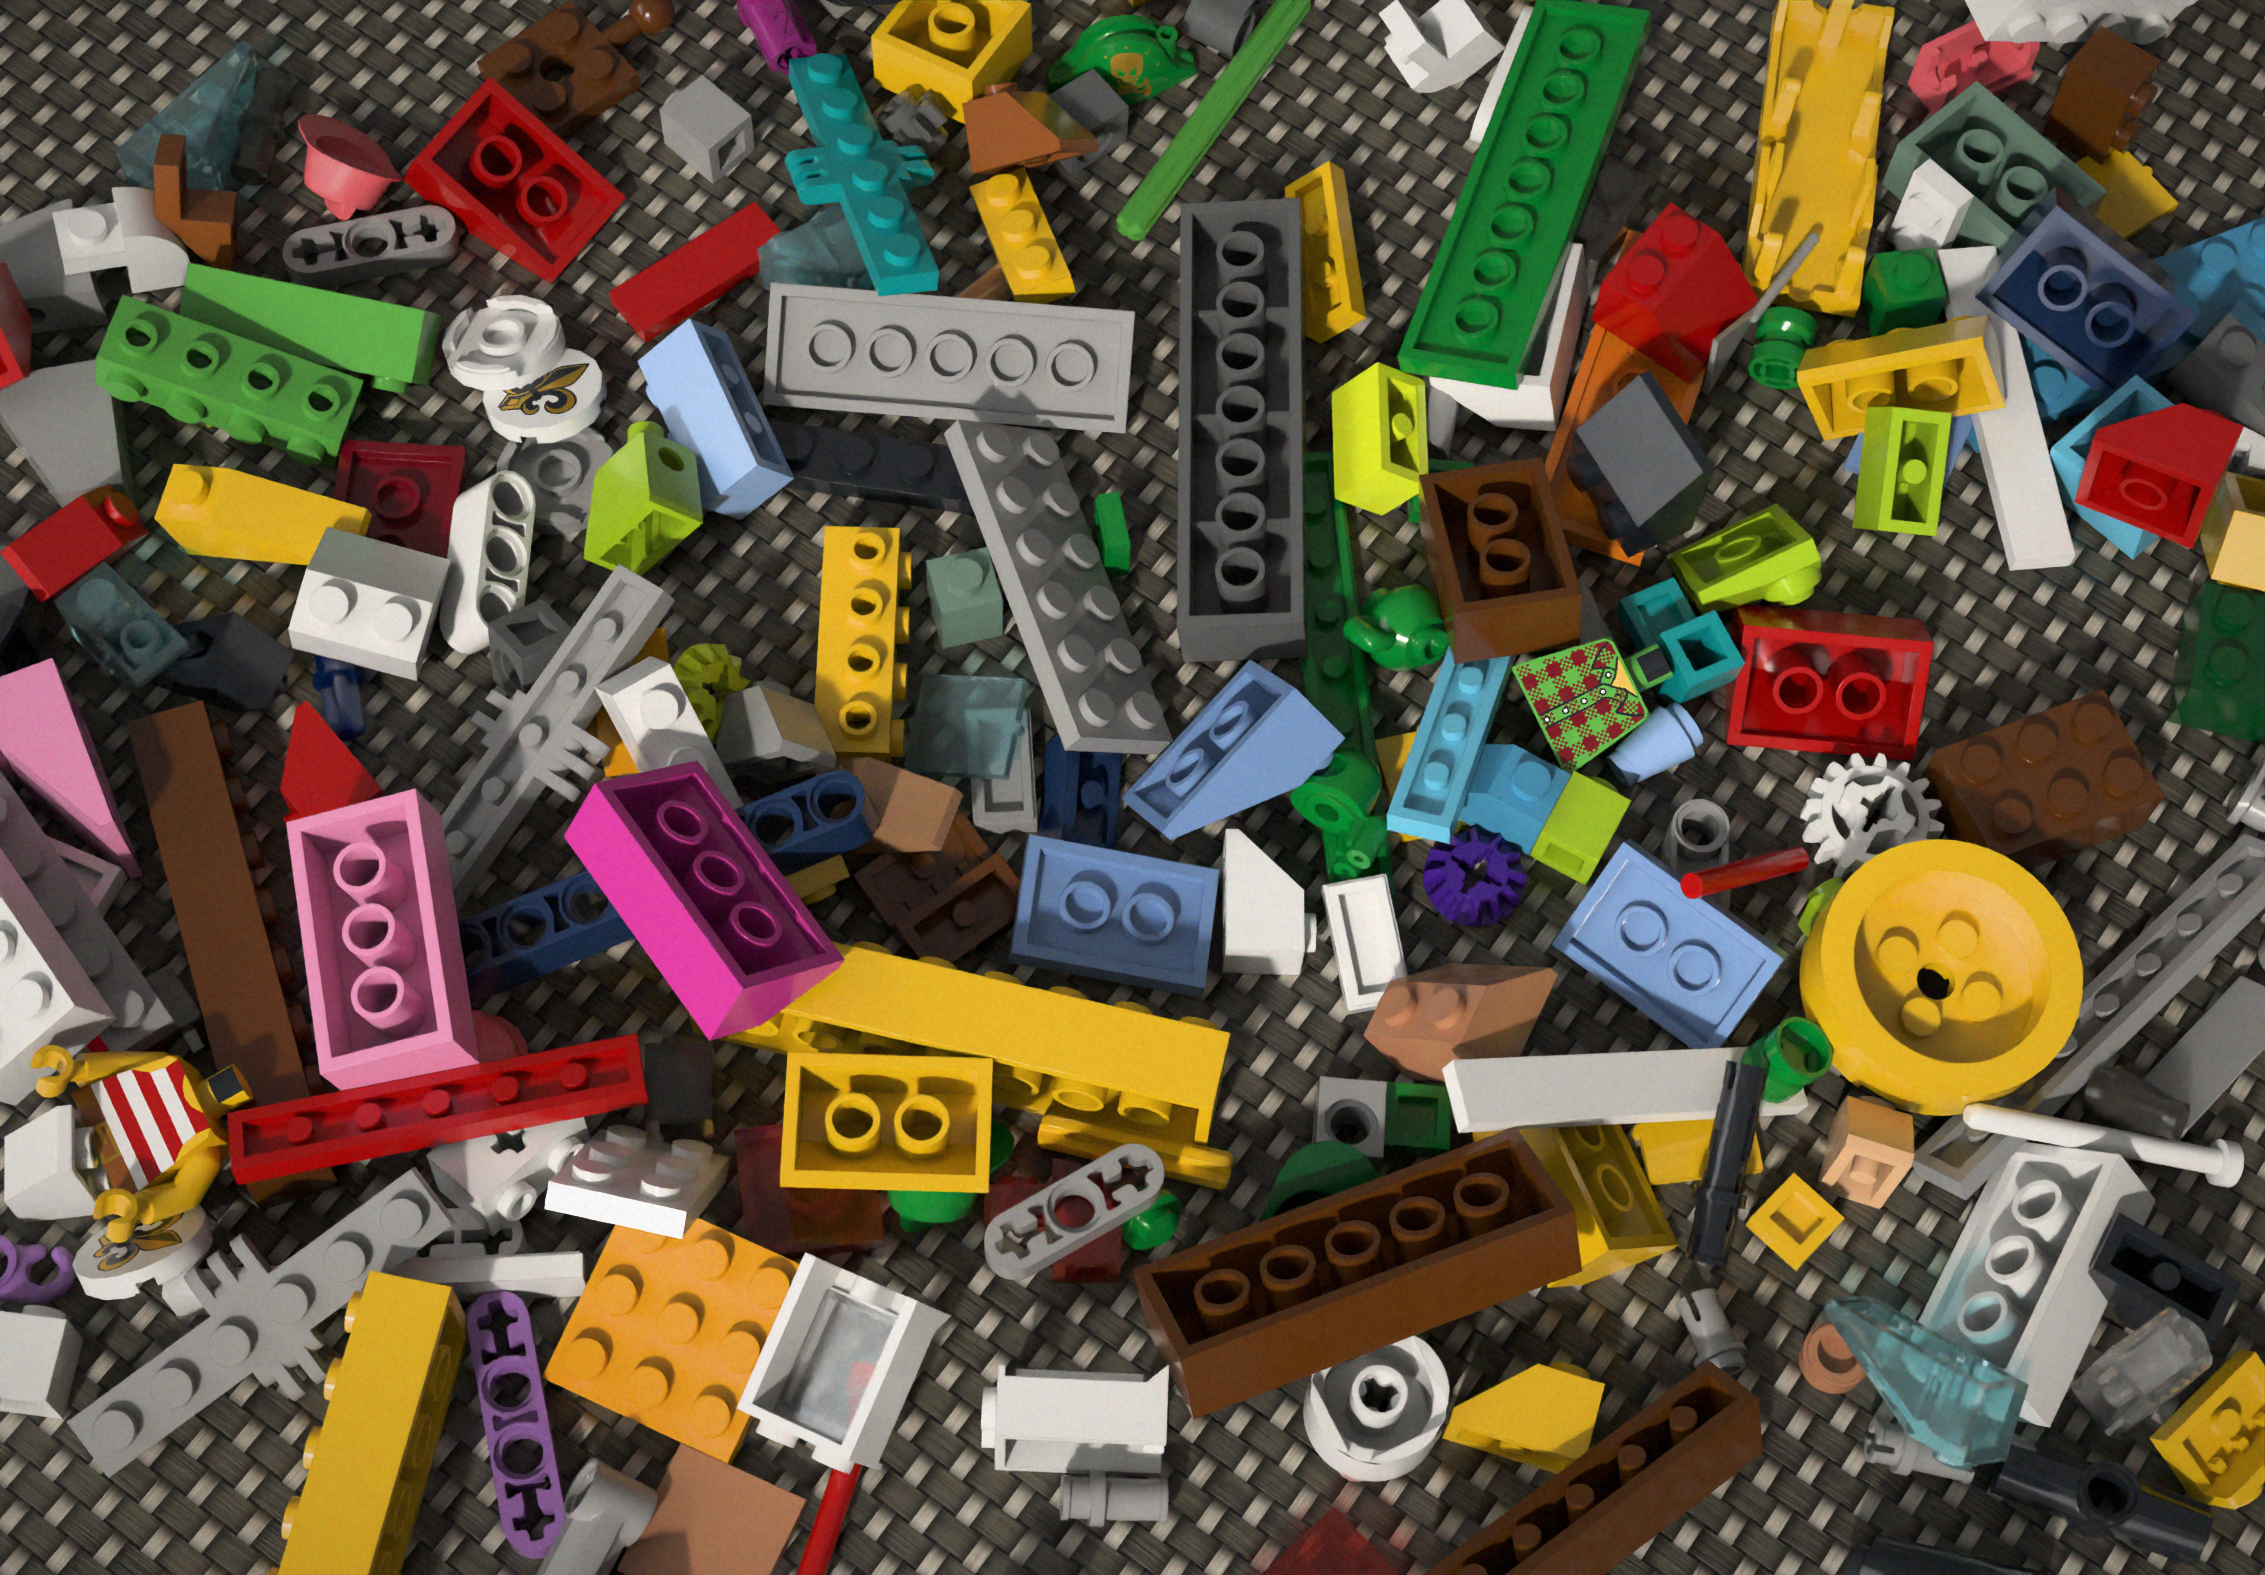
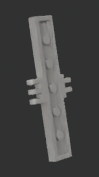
M619 563L527 695L517 689L512 698L508 699L492 689L485 700L501 711L498 718L493 720L477 710L470 720L487 732L480 743L486 746L488 750L442 814L457 913L543 789L548 786L574 803L581 791L572 782L564 778L571 770L589 781L596 772L593 767L579 759L580 755L586 749L591 755L604 760L611 750L606 744L585 731L603 705L594 687L629 668L675 602L665 590Z
M413 1167L274 1270H272L252 1241L245 1234H239L230 1241V1246L244 1265L242 1268L237 1270L227 1255L218 1250L207 1258V1263L221 1283L215 1287L199 1267H194L184 1275L188 1287L209 1313L210 1317L67 1421L68 1425L106 1476L110 1478L252 1372L265 1387H269L277 1381L285 1393L293 1401H297L308 1390L302 1379L293 1369L300 1364L316 1384L324 1381L328 1372V1367L316 1352L325 1345V1341L315 1326L349 1302L355 1290H364L369 1270L387 1274L455 1224L456 1221L417 1168Z

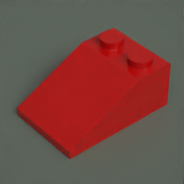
M490 76L414 159L402 177V180L428 203L442 207L450 212L456 225L550 284L553 283L627 198Z

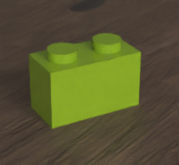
M1893 406L1867 407L1852 528L1937 537L1952 413Z

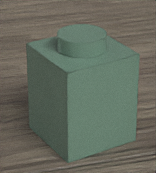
M987 547L926 560L927 596L943 649L1003 635V599Z

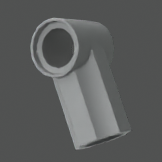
M596 1458L588 1461L579 1471L569 1488L563 1505V1514L566 1518L536 1575H609L623 1547H630L634 1544L647 1527L655 1510L657 1492Z

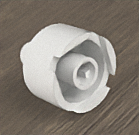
M1414 1335L1312 1374L1305 1394L1303 1417L1309 1440L1319 1456L1333 1469L1338 1471L1342 1477L1353 1482L1387 1481L1412 1471L1430 1453L1446 1418L1450 1387L1441 1360L1425 1341ZM1369 1394L1375 1402H1381L1386 1399L1389 1403L1386 1412H1379L1376 1407L1367 1408L1363 1404L1365 1395Z

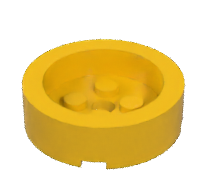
M1945 839L1920 840L1890 848L1876 855L1856 870L1821 909L1809 937L1804 943L1799 971L1800 992L1806 1018L1817 1024L1827 1035L1832 1046V1064L1856 1087L1863 1085L1877 1095L1894 1102L1895 1108L1907 1112L1934 1116L1963 1114L1966 1106L1976 1102L1993 1105L2006 1098L2043 1070L2057 1056L2071 1035L2079 1015L2083 994V967L2075 934L2066 915L2050 892L2032 874L2006 856L1973 843ZM1925 967V970L1935 971L1944 980H1949L1950 984L1947 986V996L1945 999L1934 1000L1921 992L1917 983L1919 970Z

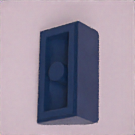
M1059 734L1046 743L1044 752L1038 836L1116 850L1122 753L1065 751Z

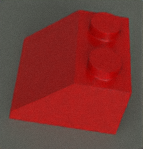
M1670 202L1602 280L1592 321L1688 384H1691L1709 362L1713 339L1754 307L1758 302V297L1721 234Z
M2180 403L2098 428L2092 440L2074 503L2192 549L2220 492L2244 426L2229 421L2217 411L2198 409L2188 404Z

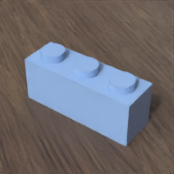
M689 318L638 360L648 383L646 393L655 407L660 410L670 432L667 436L668 439L691 449L696 455L701 505L703 508L742 520L794 479L727 333Z

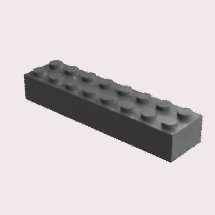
M1300 198L1183 203L1180 207L1177 632L1183 662L1308 658L1305 256Z

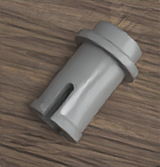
M1706 1288L1691 1293L1695 1301L1692 1304L1688 1297L1681 1298L1676 1303V1308L1682 1315L1698 1354V1357L1694 1360L1696 1369L1710 1361L1729 1376L1742 1371L1746 1367L1743 1356L1746 1354L1747 1348L1744 1342L1736 1341L1719 1301L1717 1290L1715 1288Z

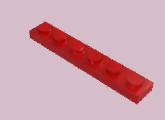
M637 1033L227 1113L232 1174L237 1185L649 1104Z

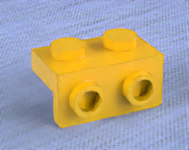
M2238 1350L2149 1438L2190 1497L2207 1505L2237 1509L2255 1500L2264 1488L2265 1365L2257 1353L2253 1351Z

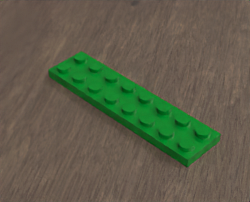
M1536 0L1398 353L1400 371L1518 391L1652 28L1650 10L1571 0Z

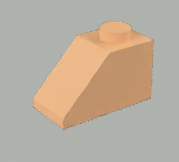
M1847 1096L1832 1120L1816 1190L1880 1209L1912 1167L1915 1154L1913 1115L1896 1111L1890 1102L1878 1097L1860 1096L1854 1098Z

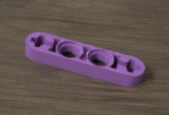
M506 1290L490 1291L481 1295L471 1305L467 1314V1331L501 1523L506 1538L514 1550L527 1558L541 1559L545 1558L566 1517L563 1514L564 1489L534 1327L525 1303L516 1294ZM504 1310L510 1320L518 1319V1322L512 1323L507 1327L509 1346L513 1355L500 1357L498 1344L491 1330H482V1327L492 1324V1313L495 1311ZM526 1349V1355H525V1356H518V1355H517V1354H519L520 1352H522L523 1350ZM487 1358L495 1359L487 1365L485 1363ZM508 1373L523 1374L531 1381V1391L528 1398L522 1404L515 1407H503L498 1405L492 1398L495 1383ZM520 1439L535 1440L543 1447V1458L540 1465L534 1471L527 1474L510 1472L504 1464V1456L507 1449ZM550 1481V1489H536ZM536 1489L538 1505L544 1516L548 1518L555 1517V1522L544 1526V1538L532 1540L527 1530L517 1531L518 1525L528 1522L529 1515L522 1492L510 1498L509 1492L511 1490L532 1491Z

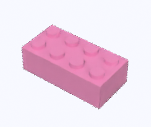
M415 788L286 822L320 1075L342 1091L479 1064L442 816Z

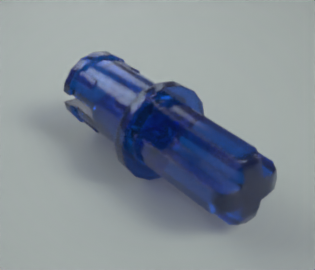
M314 654L317 672L312 677V685L314 690L321 693L325 722L342 742H350L353 738L363 735L366 729L359 686L364 680L362 670L355 666V664Z

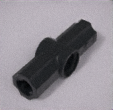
M2010 1432L2004 1438L1990 1477V1493L2064 1519L2072 1530L2082 1536L2091 1538L2110 1536L2191 1567L2199 1562L2202 1551L2209 1541L2214 1520L2211 1514L2212 1506L2139 1480L2128 1467L2116 1461L2103 1460L2093 1463ZM2089 1485L2101 1488L2110 1496L2113 1504V1513H2106L2095 1507L2088 1494Z

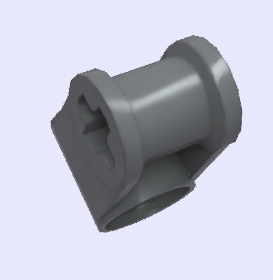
M1192 0L1183 20L1182 34L1234 57L1252 33L1253 28L1264 11L1268 8L1270 0Z

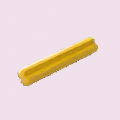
M1053 1110L1046 1111L1042 1116L1037 1135V1142L1041 1148L1091 1160H1096L1125 1144H1142L1154 1150L1161 1158L1164 1165V1177L1218 1190L1226 1189L1229 1184L1234 1163L1233 1155L1228 1151ZM1129 1165L1123 1166L1125 1168L1131 1169Z

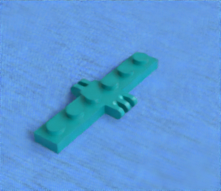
M820 53L811 57L789 59L788 79L816 144L815 148L792 150L785 157L786 167L800 201L805 205L840 202L878 297L937 290L939 269L907 198V194L914 187L925 186L934 179L935 173L928 161L924 148L919 145L899 147L895 141L882 140L846 54L832 55Z

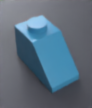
M1485 744L1459 820L1467 823L1472 828L1476 827L1483 834L1492 837L1501 834L1504 843L1517 852L1520 851L1521 854L1528 857L1571 774L1515 744Z

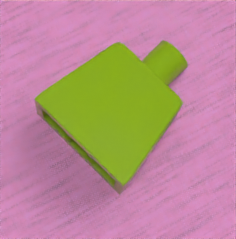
M639 421L630 425L627 430V443L598 469L593 483L584 546L585 560L614 571L619 563L637 575L642 576L703 523L696 455L691 449L664 438V430L657 423Z

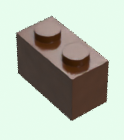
M2101 25L2070 61L2042 134L2081 158L2088 156L2100 165H2103L2115 150L2125 154L2135 142L2143 127V124L2136 119H2139L2146 112L2159 88L2154 86L2152 82L2161 60Z

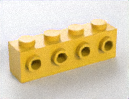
M825 526L814 707L837 756L836 759L871 757L892 765V757L904 758L905 719H894L895 700H907L908 665L907 663H897V644L909 645L910 607H899L900 589H912L913 554L912 552H901L900 528Z

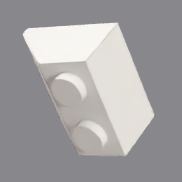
M326 527L306 568L288 631L292 648L417 681L451 567V560Z

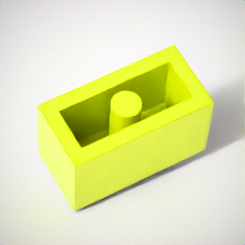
M1377 362L1332 392L1335 499L1383 516L1419 493V475L1429 474L1425 380Z

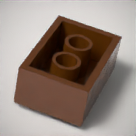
M1542 457L1419 475V528L1437 598L1440 603L1454 664L1579 646L1582 594Z
M2104 689L1937 749L1920 779L1927 778L1930 782L1924 792L1925 798L1941 801L1942 806L1936 818L1938 822L1944 824L1943 831L1948 840L1973 843L2006 856L2027 871L2141 829L2165 797Z

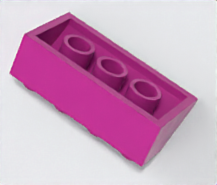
M698 760L594 783L564 835V838L709 1041L761 1026L836 971L845 960Z

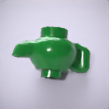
M1405 584L1393 589L1387 587L1377 589L1364 601L1359 615L1348 618L1343 625L1344 637L1365 652L1370 653L1372 659L1381 668L1402 673L1437 662L1446 652L1449 643L1438 598L1429 587L1419 584Z

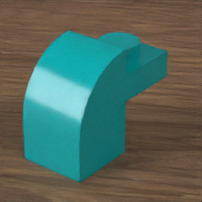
M1674 577L1620 599L1615 608L1637 651L1656 642L1661 649L1674 677L1651 687L1650 690L1667 705L1673 702L1682 704L1734 681L1745 665L1743 658L1717 612L1713 610L1696 617Z

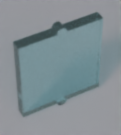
M924 674L915 716L908 720V726L912 731L903 769L921 776L1009 780L1017 738L1021 737L1025 732L1024 727L1020 723L1029 685L1025 678Z

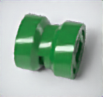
M1776 306L1766 309L1757 323L1755 336L1759 344L1753 348L1748 364L1749 375L1756 382L1773 389L1789 390L1799 387L1797 383V370L1806 350L1812 349L1818 328L1816 320L1810 314L1789 306Z
M1795 1016L1786 1018L1775 1026L1767 1036L1761 1037L1743 1052L1740 1063L1769 1070L1762 1100L1778 1104L1791 1099L1805 1085L1813 1083L1830 1069L1833 1060L1832 1046L1827 1035L1817 1024L1809 1019Z

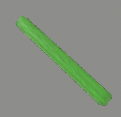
M1311 0L1274 1L1117 215L1116 229L1121 235L1127 236L1134 242L1144 239L1310 11Z

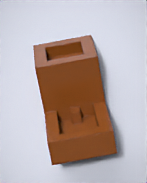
M161 133L153 164L156 218L211 267L233 271L239 244L237 192L188 188L186 135Z

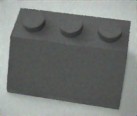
M2239 297L2169 372L2164 380L2194 407L2217 411L2228 420L2243 425L2265 437V319Z

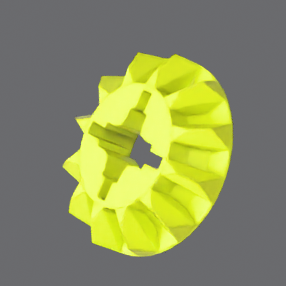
M700 643L689 647L682 653L673 671L711 744H717L726 694L744 690L750 683V680L739 675L741 658L728 655L725 644ZM712 683V688L719 693L718 703H716L715 697L709 694L708 690L702 688V685H710Z

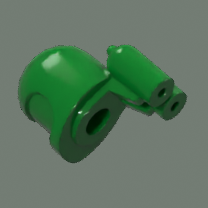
M1345 747L1336 748L1331 763L1316 776H1310L1302 786L1295 788L1290 799L1295 809L1303 817L1316 826L1338 835L1334 851L1338 858L1333 865V871L1339 878L1348 881L1357 879L1362 869H1367L1371 866L1391 831L1387 830V815H1370L1382 791V777L1378 766L1363 752Z

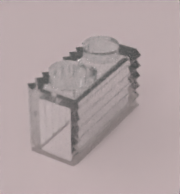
M2167 1307L2108 1349L2071 1384V1388L2107 1436L2119 1438L2147 1416H2150L2155 1410L2161 1408L2166 1402L2172 1400L2212 1366L2213 1355L2209 1352L2208 1341L2201 1329L2190 1319L2181 1317L2175 1309Z

